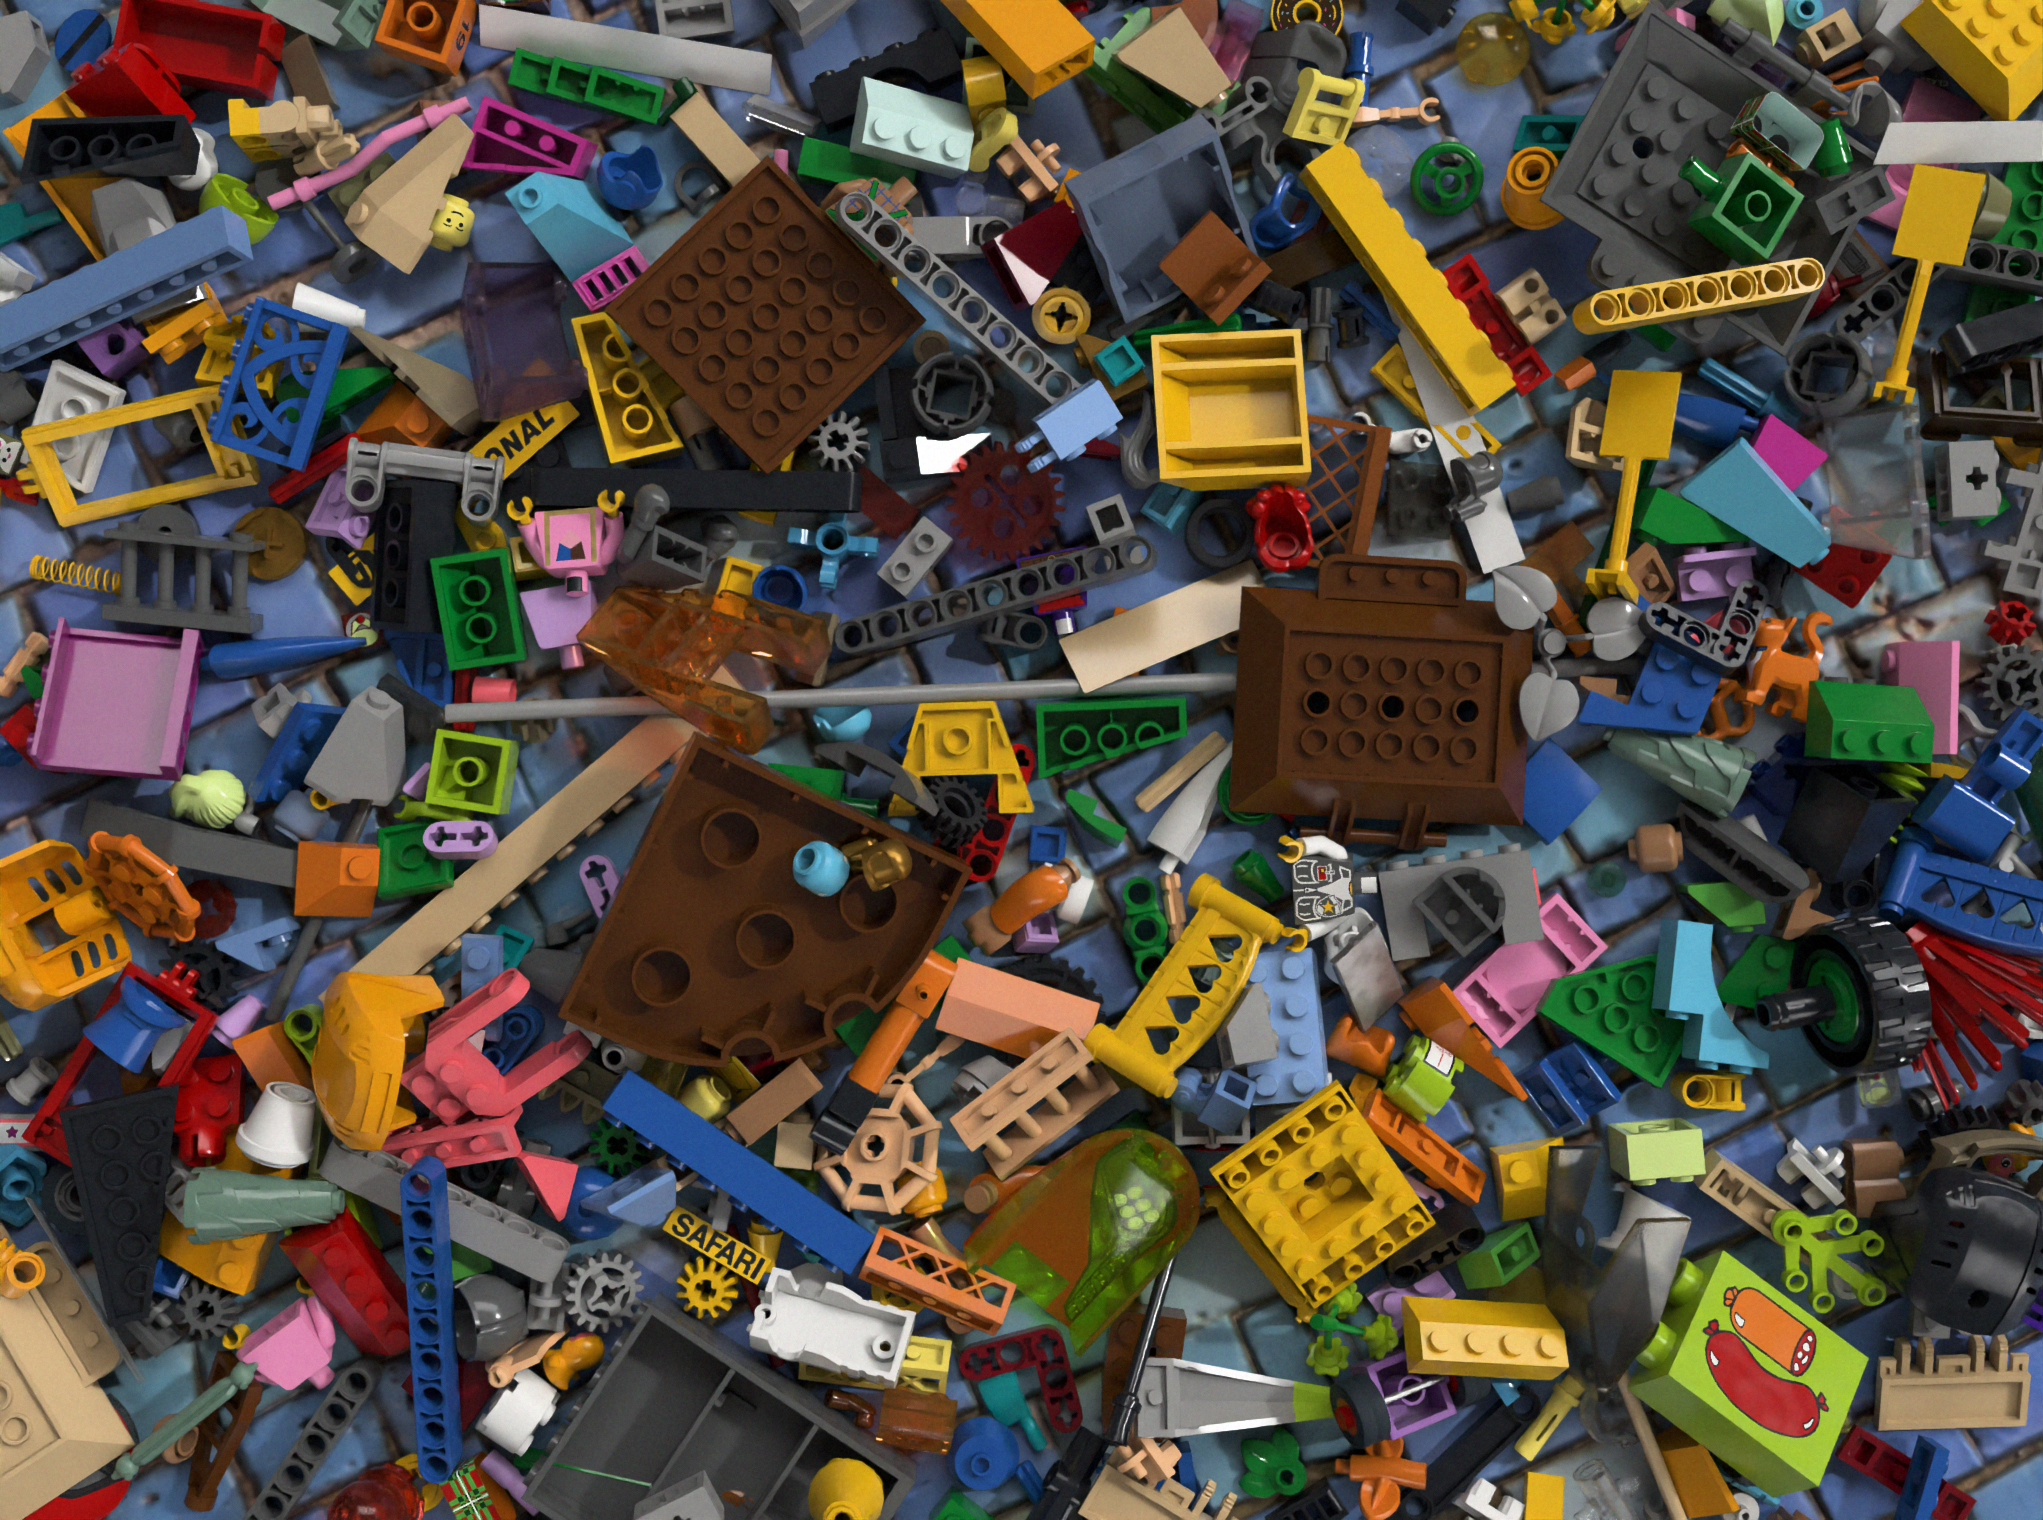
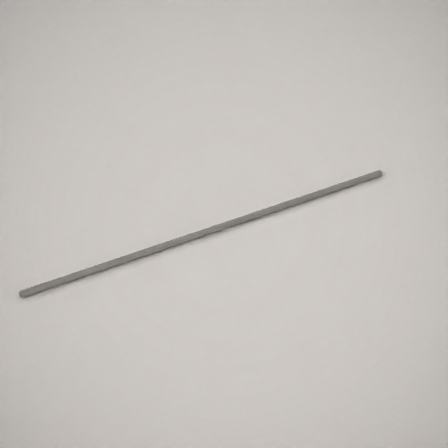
M1628 656L1616 661H1607L1598 657L1550 659L1557 671V677L1637 674L1639 669L1637 656ZM1532 660L1531 674L1540 672L1550 676L1544 664L1540 663V660ZM1237 672L1126 676L1086 694L1083 692L1077 678L458 703L445 705V719L447 723L1236 691Z

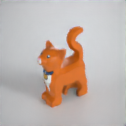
M1814 611L1806 616L1802 624V637L1810 649L1806 657L1791 655L1781 650V646L1797 621L1796 617L1790 616L1785 620L1776 618L1761 619L1753 639V649L1746 662L1745 688L1743 691L1735 694L1733 702L1750 707L1752 703L1762 705L1770 687L1777 690V696L1774 702L1766 705L1765 713L1781 718L1787 710H1792V718L1796 719L1799 723H1807L1809 681H1818L1820 674L1819 663L1822 660L1824 648L1815 629L1818 625L1831 626L1833 624L1831 616L1822 611Z

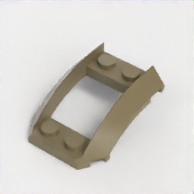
M1979 1129L1929 1139L1936 1149L1931 1156V1162L1918 1175L1901 1179V1183L1905 1187L1907 1199L1913 1197L1922 1180L1932 1169L1943 1167L1970 1168L1978 1157L1997 1154H2020L2043 1158V1138L2008 1130ZM2043 1164L2037 1171L2028 1176V1182L2012 1177L2007 1178L2018 1183L2043 1202Z

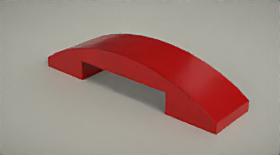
M1470 252L1442 271L1448 282V290L1455 299H1459L1465 304L1470 313L1469 319L1476 329L1482 330L1488 336L1491 342L1490 349L1498 360H1503L1510 367L1513 373L1512 379L1516 384L1513 389L1520 397H1523L1553 375L1534 346L1526 344L1487 286L1490 284V281Z

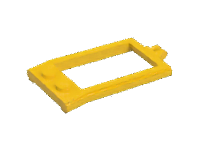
M218 384L26 427L21 431V438L31 461L26 463L28 468L17 471L16 476L19 481L33 479V482L21 486L24 494L39 493L41 499L48 498L59 526L67 527L222 490L256 485L261 481V473L254 456L210 441L212 434L207 432V425L212 412H219L223 397L218 396L221 385ZM192 409L216 473L77 505L50 441ZM237 414L231 422L232 431L238 438L247 439Z

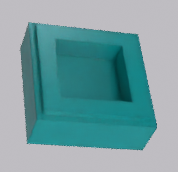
M1125 335L1093 356L1094 361L1114 389L1146 366Z

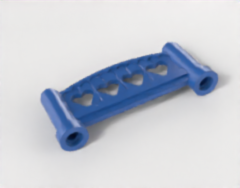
M1906 826L1903 831L1898 830L1895 837L1897 843L1893 844L1896 853L1878 902V913L1883 919L1897 922L1908 914L1946 934L1982 947L2011 954L2043 958V932L2040 930V927L2043 926V881L1933 853L1936 841L1934 836L1928 831L1914 826ZM1945 882L1954 905L1942 907L1938 902L1927 903L1922 900L1921 895L1939 883ZM1980 892H1983L1994 915L1990 918H1982L1977 913L1968 914L1963 912L1960 906ZM2024 903L2034 926L2030 929H2023L2016 923L2011 925L2005 924L2001 921L2000 916L2018 904Z

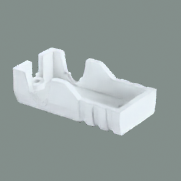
M776 1267L772 1268L765 1291H759L758 1297L761 1299V1304L755 1309L754 1321L752 1324H748L746 1331L750 1333L751 1348L787 1361H796L838 1374L844 1372L849 1377L856 1379L862 1377L870 1383L877 1384V1382H880L885 1387L896 1388L913 1332L916 1312L906 1309L905 1311L899 1310L898 1307L888 1304L887 1306L881 1305L880 1302L870 1299L869 1301L863 1300L861 1296L845 1286L826 1282L822 1290L815 1292L807 1291L799 1284H796L791 1271ZM764 1311H769L771 1313L769 1318L765 1319ZM882 1344H888L890 1346V1350L886 1352L882 1351L880 1349V1346Z

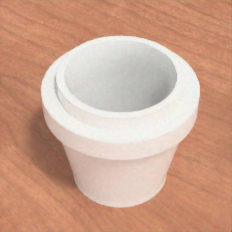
M281 1081L268 1083L247 1122L241 1124L238 1128L235 1142L242 1153L259 1164L274 1168H294L308 1162L315 1147L312 1140L317 1101L315 1093L294 1083Z

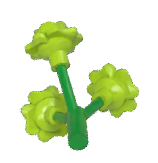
M1354 1282L1324 1302L1323 1310L1328 1313L1327 1316L1314 1314L1310 1318V1325L1313 1329L1324 1331V1336L1317 1337L1316 1343L1311 1342L1307 1346L1309 1355L1306 1359V1364L1309 1367H1314V1373L1318 1376L1327 1374L1337 1377L1340 1370L1348 1369L1347 1357L1350 1349L1342 1345V1340L1339 1337L1332 1338V1332L1337 1330L1358 1335L1360 1340L1366 1341L1369 1347V1356L1377 1360H1382L1386 1353H1391L1393 1348L1398 1345V1331L1392 1326L1391 1316L1378 1314L1376 1320L1370 1323L1369 1326L1362 1325L1361 1327L1340 1323L1335 1318L1336 1315L1340 1319H1344L1347 1314L1352 1316L1357 1314L1358 1305L1362 1301L1363 1296L1356 1292L1357 1284Z

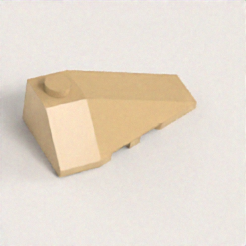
M452 113L364 189L357 201L348 210V215L344 222L355 236L406 274L410 275L430 245L434 232L429 230L436 210L443 211L447 203V199L443 198L445 188L449 179L458 176L474 137L472 130L459 116Z

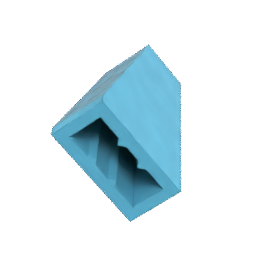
M1742 436L1681 486L1679 492L1684 498L1798 568H1801L1807 562L1811 565L1816 564L1830 551L1827 548L1831 545V535Z

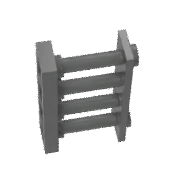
M120 521L118 522V527L104 530V538L122 539L120 595L116 596V601L102 604V619L248 634L263 629V614L251 613V608L247 607L249 552L266 549V541L253 540V534L243 532H231L230 538L146 530L142 529V523ZM138 541L159 543L157 599H153V604L141 603L140 597L136 596ZM175 544L196 546L194 602L190 603V607L177 606V600H173ZM212 548L233 550L231 606L227 607V611L214 610V604L210 603Z

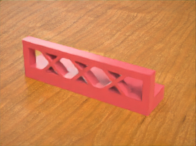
M520 1104L504 1116L476 1115L469 1110L449 1125H446L438 1116L416 1119V1123L388 1132L381 1150L412 1165L422 1156H433L441 1160L445 1169L517 1157L522 1147L514 1125L523 1113V1108Z

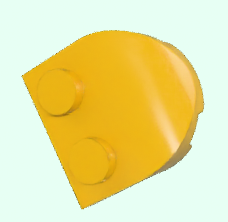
M244 314L232 316L231 322L219 328L213 325L205 333L203 341L207 348L195 375V380L199 387L221 384L225 374L231 376L235 361L230 360L232 348L237 338L243 340L247 325L242 324ZM266 321L262 328L263 337L268 340L274 339L276 334ZM255 344L250 361L265 352L257 344ZM284 359L268 366L255 376L262 398H272L284 367ZM243 386L241 387L239 394H245Z

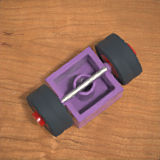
M1405 1343L1393 1348L1391 1353H1386L1382 1360L1369 1357L1349 1365L1352 1376L1338 1381L1331 1386L1330 1403L1336 1422L1344 1437L1356 1449H1364L1383 1440H1396L1457 1414L1455 1406L1468 1405L1489 1394L1491 1378L1408 1373Z

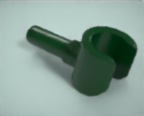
M682 77L673 84L672 89L677 98L672 101L671 105L658 118L657 122L662 127L669 122L670 115L698 92L693 82L687 77Z

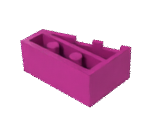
M484 95L471 129L474 137L461 168L476 172L530 176L538 171L576 180H585L598 145Z

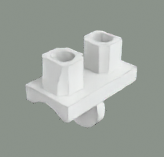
M1793 1138L1786 1144L1788 1153L1776 1164L1778 1174L1790 1185L1805 1174L1811 1182L1804 1186L1800 1192L1804 1200L1814 1210L1830 1200L1836 1206L1845 1200V1196L1840 1192L1842 1184L1830 1172L1837 1178L1845 1175L1846 1170L1840 1165L1844 1154L1837 1147L1825 1151L1818 1144L1811 1151L1818 1158L1816 1159L1796 1138Z
M1474 1478L1465 1493H1457L1452 1501L1453 1504L1478 1520H1522L1525 1509L1524 1504L1510 1496L1503 1497L1498 1509L1490 1506L1489 1502L1496 1487L1483 1478ZM1470 1516L1465 1518V1520H1475Z

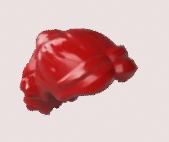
M1272 484L1269 489H1261L1254 498L1249 499L1245 504L1247 513L1255 520L1253 536L1257 549L1256 554L1264 566L1275 573H1282L1289 569L1300 570L1309 562L1314 548L1311 526L1306 512L1310 509V503L1306 500V494L1304 491L1295 489L1294 486L1288 484L1283 487L1279 484Z

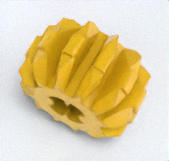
M702 1254L696 1258V1265L691 1262H687L684 1265L683 1269L686 1274L679 1275L676 1279V1283L684 1288L678 1290L676 1296L678 1299H689L683 1307L685 1311L691 1310L693 1306L698 1308L696 1312L698 1319L704 1316L706 1309H708L710 1316L714 1319L719 1315V1307L725 1311L731 1309L732 1303L730 1299L737 1298L739 1290L731 1285L738 1282L739 1276L738 1274L727 1275L726 1273L730 1269L724 1265L722 1267L718 1266V1262L712 1258L708 1264ZM705 1280L711 1281V1288H713L711 1293L704 1292L705 1285H703V1282Z

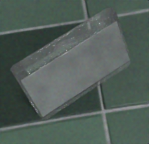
M753 94L743 102L741 107L746 120L803 141L804 137L816 139L822 125L820 117L759 94Z

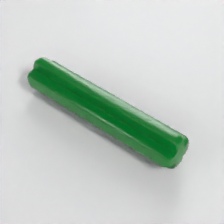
M1231 313L1219 326L1212 319L1204 318L1137 330L1133 334V340L1136 350L1145 351L1151 350V335L1242 331V323L1239 314Z

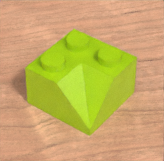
M437 729L425 803L497 815L509 814L521 741L455 730Z

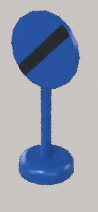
M83 9L73 13L64 21L55 41V56L62 67L72 73L79 65L86 61H89L91 65L96 63V59L105 50L110 48L112 34L107 18L96 10Z

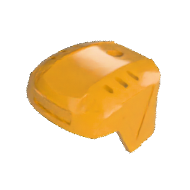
M46 839L0 859V995L15 1007L32 1012L53 1003L56 1004L123 970L122 968L127 965L128 961H132L131 949L122 924L115 910L111 911L106 906L109 902L94 878L85 873L83 867L84 857L73 845L56 841L55 839ZM62 861H69L76 868L83 879L80 885L74 883L61 865ZM46 869H52L59 876L66 887L64 893L58 892L45 874ZM29 878H36L42 884L49 895L47 902L41 900L28 882ZM54 909L56 920L64 932L68 935L80 936L45 953L29 921ZM107 933L112 935L116 945L117 956L115 959H110L104 940ZM90 942L95 943L99 952L101 964L97 968H94L87 948ZM74 950L78 951L83 963L84 973L81 976H77L71 958V953Z
M340 972L327 988L318 1040L312 1055V1081L315 1096L327 1126L349 1148L380 1151L385 1143L388 1132L416 1123L417 1115L410 1092L400 1082L403 1066L407 1064L408 1053H421L424 1048L425 1026L421 1013L444 1006V997L431 975Z

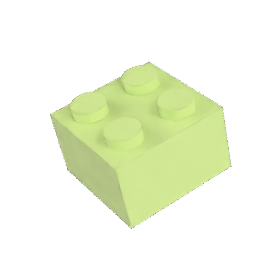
M1680 1117L1607 1124L1610 1166L1621 1174L1623 1178L1633 1181L1634 1185L1656 1184L1657 1178L1670 1177L1672 1182H1690L1694 1180V1175L1706 1174L1702 1129Z

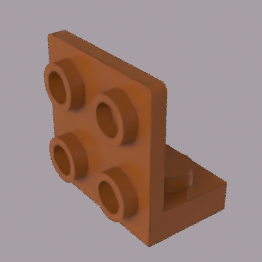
M1211 210L1207 211L1158 263V267L1218 326L1272 271Z

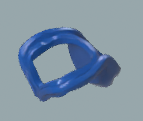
M1287 172L1281 177L1275 186L1270 204L1257 211L1250 220L1249 229L1254 243L1262 248L1271 250L1283 248L1300 235L1312 229L1321 215L1322 209L1310 192L1297 187V178L1292 172ZM1287 191L1292 196L1309 203L1304 217L1298 223L1288 222L1281 214V201Z

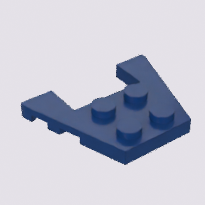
M1639 594L1637 607L1644 612L1651 603ZM1655 616V618H1656L1655 624L1661 627V626H1662V625L1660 624V620H1661V619H1660L1659 617ZM1676 625L1673 626V627H1675V628H1674V630L1671 632L1672 634H1674L1675 631L1679 628L1678 626H1676ZM1684 631L1683 635L1687 643L1692 646H1700L1695 639ZM1653 641L1627 705L1591 690L1587 695L1576 724L1580 726H1609V728L1643 729L1646 732L1695 736L1700 730L1722 675Z

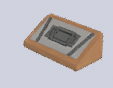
M1855 228L1831 273L1835 275L1837 281L1861 274L1863 283L1844 288L1852 299L1856 301L1892 270Z

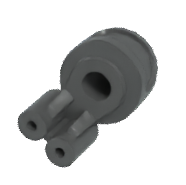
M1479 451L1466 459L1457 457L1450 461L1451 474L1459 493L1450 500L1449 505L1443 507L1444 517L1448 521L1455 519L1456 522L1461 523L1482 514L1487 506V502H1484L1480 497L1493 491L1501 483L1503 478L1502 465L1495 455L1487 451Z

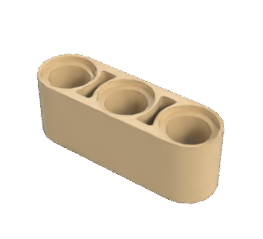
M698 92L669 116L681 133L731 188L761 162Z

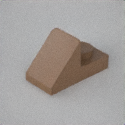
M1646 541L1625 560L1628 562L1627 573L1639 590V594L1651 604L1655 602L1664 603L1677 591L1657 549Z
M1801 867L1807 874L1810 884L1800 896L1792 901L1781 904L1770 936L1792 940L1803 935L1814 925L1836 919L1809 908L1811 903H1814L1819 897L1822 884L1819 882L1820 878L1816 875L1817 871Z

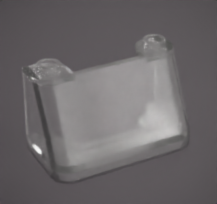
M1918 404L1848 412L1833 418L1823 417L1824 430L1816 431L1817 447L1829 455L1826 461L1830 513H1822L1823 535H1832V543L1912 560L1931 558L1930 516L1924 483Z

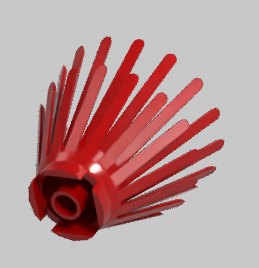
M1920 921L1905 932L1907 934L1905 937L1916 951L1926 974L1932 1003L1931 1027L1968 1087L1975 1091L1978 1088L1976 1074L1957 1046L1958 1038L1955 1034V1027L1947 1015L1994 1071H2000L2002 1069V1063L2000 1062L2002 1054L1979 1028L1982 1024V1019L1978 1013L1986 1018L2019 1049H2027L2029 1044L2024 1038L2029 1037L2030 1031L2001 1006L2008 1003L2043 1027V1003L2017 988L2020 987L2043 1000V976L2037 974L2040 972V969L2037 967L2043 966V963L2023 955L2001 952L1961 940ZM1929 1036L1921 1056L1919 1055L1915 1061L1911 1062L1915 1074L1917 1069L1919 1072L1922 1071L1924 1061L1944 1110L1947 1111L1949 1104L1931 1061L1955 1105L1959 1102V1095Z

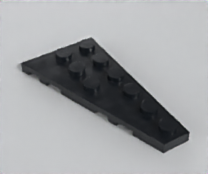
M180 1082L60 1108L59 1111L109 1327L146 1319L150 1315Z

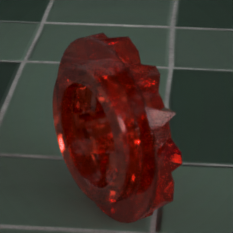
M210 879L198 880L188 885L186 889L193 899L199 903H206L212 898V906L218 912H221L220 914L208 915L205 919V910L201 908V914L196 918L194 924L195 936L214 938L227 932L232 923L237 919L235 915L238 903L232 895V889L227 888L220 881Z

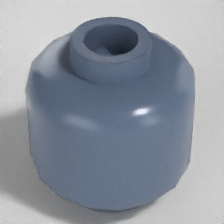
M307 788L304 793L299 790H290L273 812V820L276 823L274 829L295 844H298V841H313L330 818V813L327 809L320 810L312 805L310 794L313 790Z

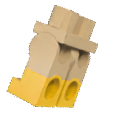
M305 96L293 97L294 104L290 101L280 100L268 107L250 108L243 98L228 100L230 136L252 163L294 158L299 154L312 150L319 141L329 142L342 136V124L339 119L334 120L332 109L329 105L311 106Z

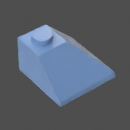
M644 1165L586 1197L580 1203L584 1209L650 1228L663 1222L666 1219L665 1214L676 1208V1176L673 1170Z

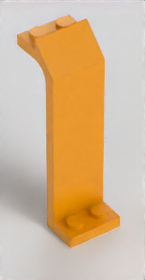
M66 90L12 127L2 131L23 160L32 119L87 117L65 93ZM127 177L48 179L39 181L95 259L100 261L107 258L91 219L92 201L90 192ZM207 281L203 283V286L209 298L143 322L150 336L141 342L150 354L159 353L169 365L203 343V337L211 326L215 325L219 328L229 323L215 292Z

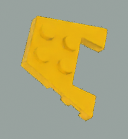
M996 701L919 703L906 747L907 751L902 765L904 768L913 773L921 782L923 776L997 774L999 813L1034 812L1033 802ZM894 793L888 808V817L916 816L919 811L915 810V806Z

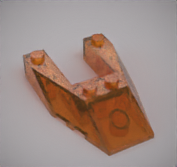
M616 586L576 635L579 643L648 697L719 743L754 756L775 729L767 698L710 680L732 650L814 676L832 651L825 619L731 590H721L717 595L700 594L699 589L684 588L681 593H663L661 587Z

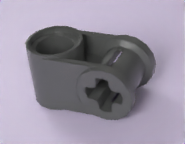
M1013 612L983 621L981 632L976 634L975 638L977 641L996 646H1009L1026 651H1037L1046 645L1048 630L1040 618ZM998 618L995 633H993L995 621ZM1028 624H1036L1042 630L1040 639L1033 644H1028L1021 638L1022 629Z

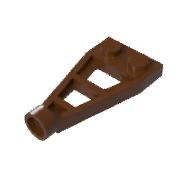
M231 1351L216 1352L205 1391L224 1377H229L232 1369L240 1362ZM253 1378L246 1389L242 1390L239 1387L236 1394L223 1404L232 1415V1420L226 1433L217 1424L219 1408L200 1422L201 1425L198 1426L199 1436L197 1445L194 1448L195 1452L188 1479L189 1487L184 1499L185 1506L191 1510L208 1512L214 1508L218 1496L217 1487L252 1422L257 1405L261 1401L263 1387L255 1378ZM213 1444L218 1451L211 1463L209 1460Z

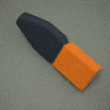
M1623 330L1598 343L1584 353L1583 356L1579 355L1553 374L1557 384L1568 391L1582 386L1596 376L1595 369L1602 367L1616 357L1632 341L1630 335Z

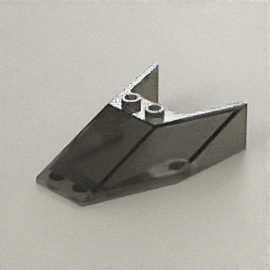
M1597 1145L1549 1146L1541 1263L1547 1308L1565 1332L1569 1368L1565 1371L1597 1402H1605L1660 1323L1692 1221L1687 1217L1638 1218L1601 1270L1590 1260L1595 1245L1593 1226L1581 1215L1601 1148ZM1578 1227H1581L1584 1232V1244L1582 1247L1578 1245L1576 1240Z

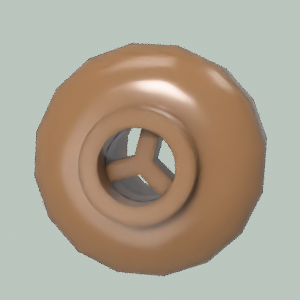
M1671 824L1639 826L1635 831V839L1628 840L1630 862L1637 861L1638 867L1643 873L1674 871L1678 866V861H1684L1681 832H1675Z

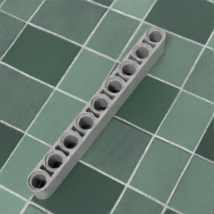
M855 191L843 196L837 202L834 214L838 223L1046 407L1049 408L1082 386L868 195ZM848 201H856L862 206L863 216L860 221H853L846 215L845 206ZM879 226L888 228L892 234V242L888 247L880 246L875 240V231ZM908 252H914L920 258L921 265L916 273L908 271L904 265V257ZM937 277H942L948 282L949 292L944 298L938 297L933 291V282ZM966 302L974 304L977 309V318L973 323L966 322L962 317V307ZM995 327L1002 329L1005 334V342L1000 348L993 346L990 341V333ZM1024 351L1029 353L1033 359V366L1027 373L1023 372L1018 365V358ZM1052 376L1056 377L1060 382V391L1055 397L1050 396L1046 390V383Z

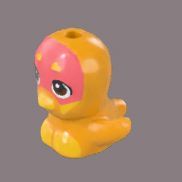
M2010 1123L2008 1125L2010 1131L2037 1136L2033 1128L2026 1124ZM1997 1154L1982 1156L1981 1158L1988 1172L2005 1178H2010L2018 1172L2027 1169L2029 1161L2043 1160L2040 1157L2020 1154Z
M586 1331L574 1337H568L562 1343L560 1349H548L542 1357V1361L549 1381L558 1389L567 1391L571 1378L576 1380L580 1378L578 1371L590 1369L601 1362L605 1355L604 1342L596 1333Z

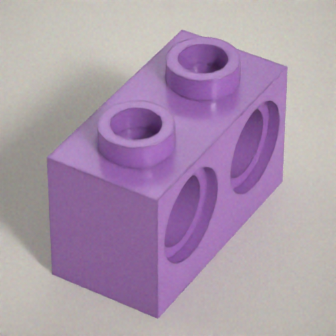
M124 319L76 340L100 372L117 381L150 355L141 342L146 339L144 333L133 322L127 323ZM123 339L124 347L122 351L114 355L113 348L115 343Z

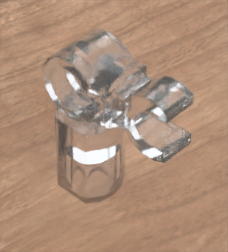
M990 166L985 171L973 173L968 168V171L962 174L965 181L960 183L959 191L956 195V212L958 216H997L1004 218L1013 225L1023 222L1026 200L989 194V197L984 196L985 187L982 183L989 177Z

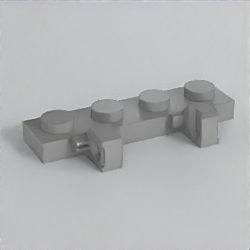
M2043 444L2037 464L2027 462L2025 471L2003 467L1999 481L2023 486L2021 496L2026 497L2015 536L2008 535L2006 544L1981 539L1978 549L1979 554L1998 558L1996 567L2004 569L1998 589L2040 598L2043 589Z

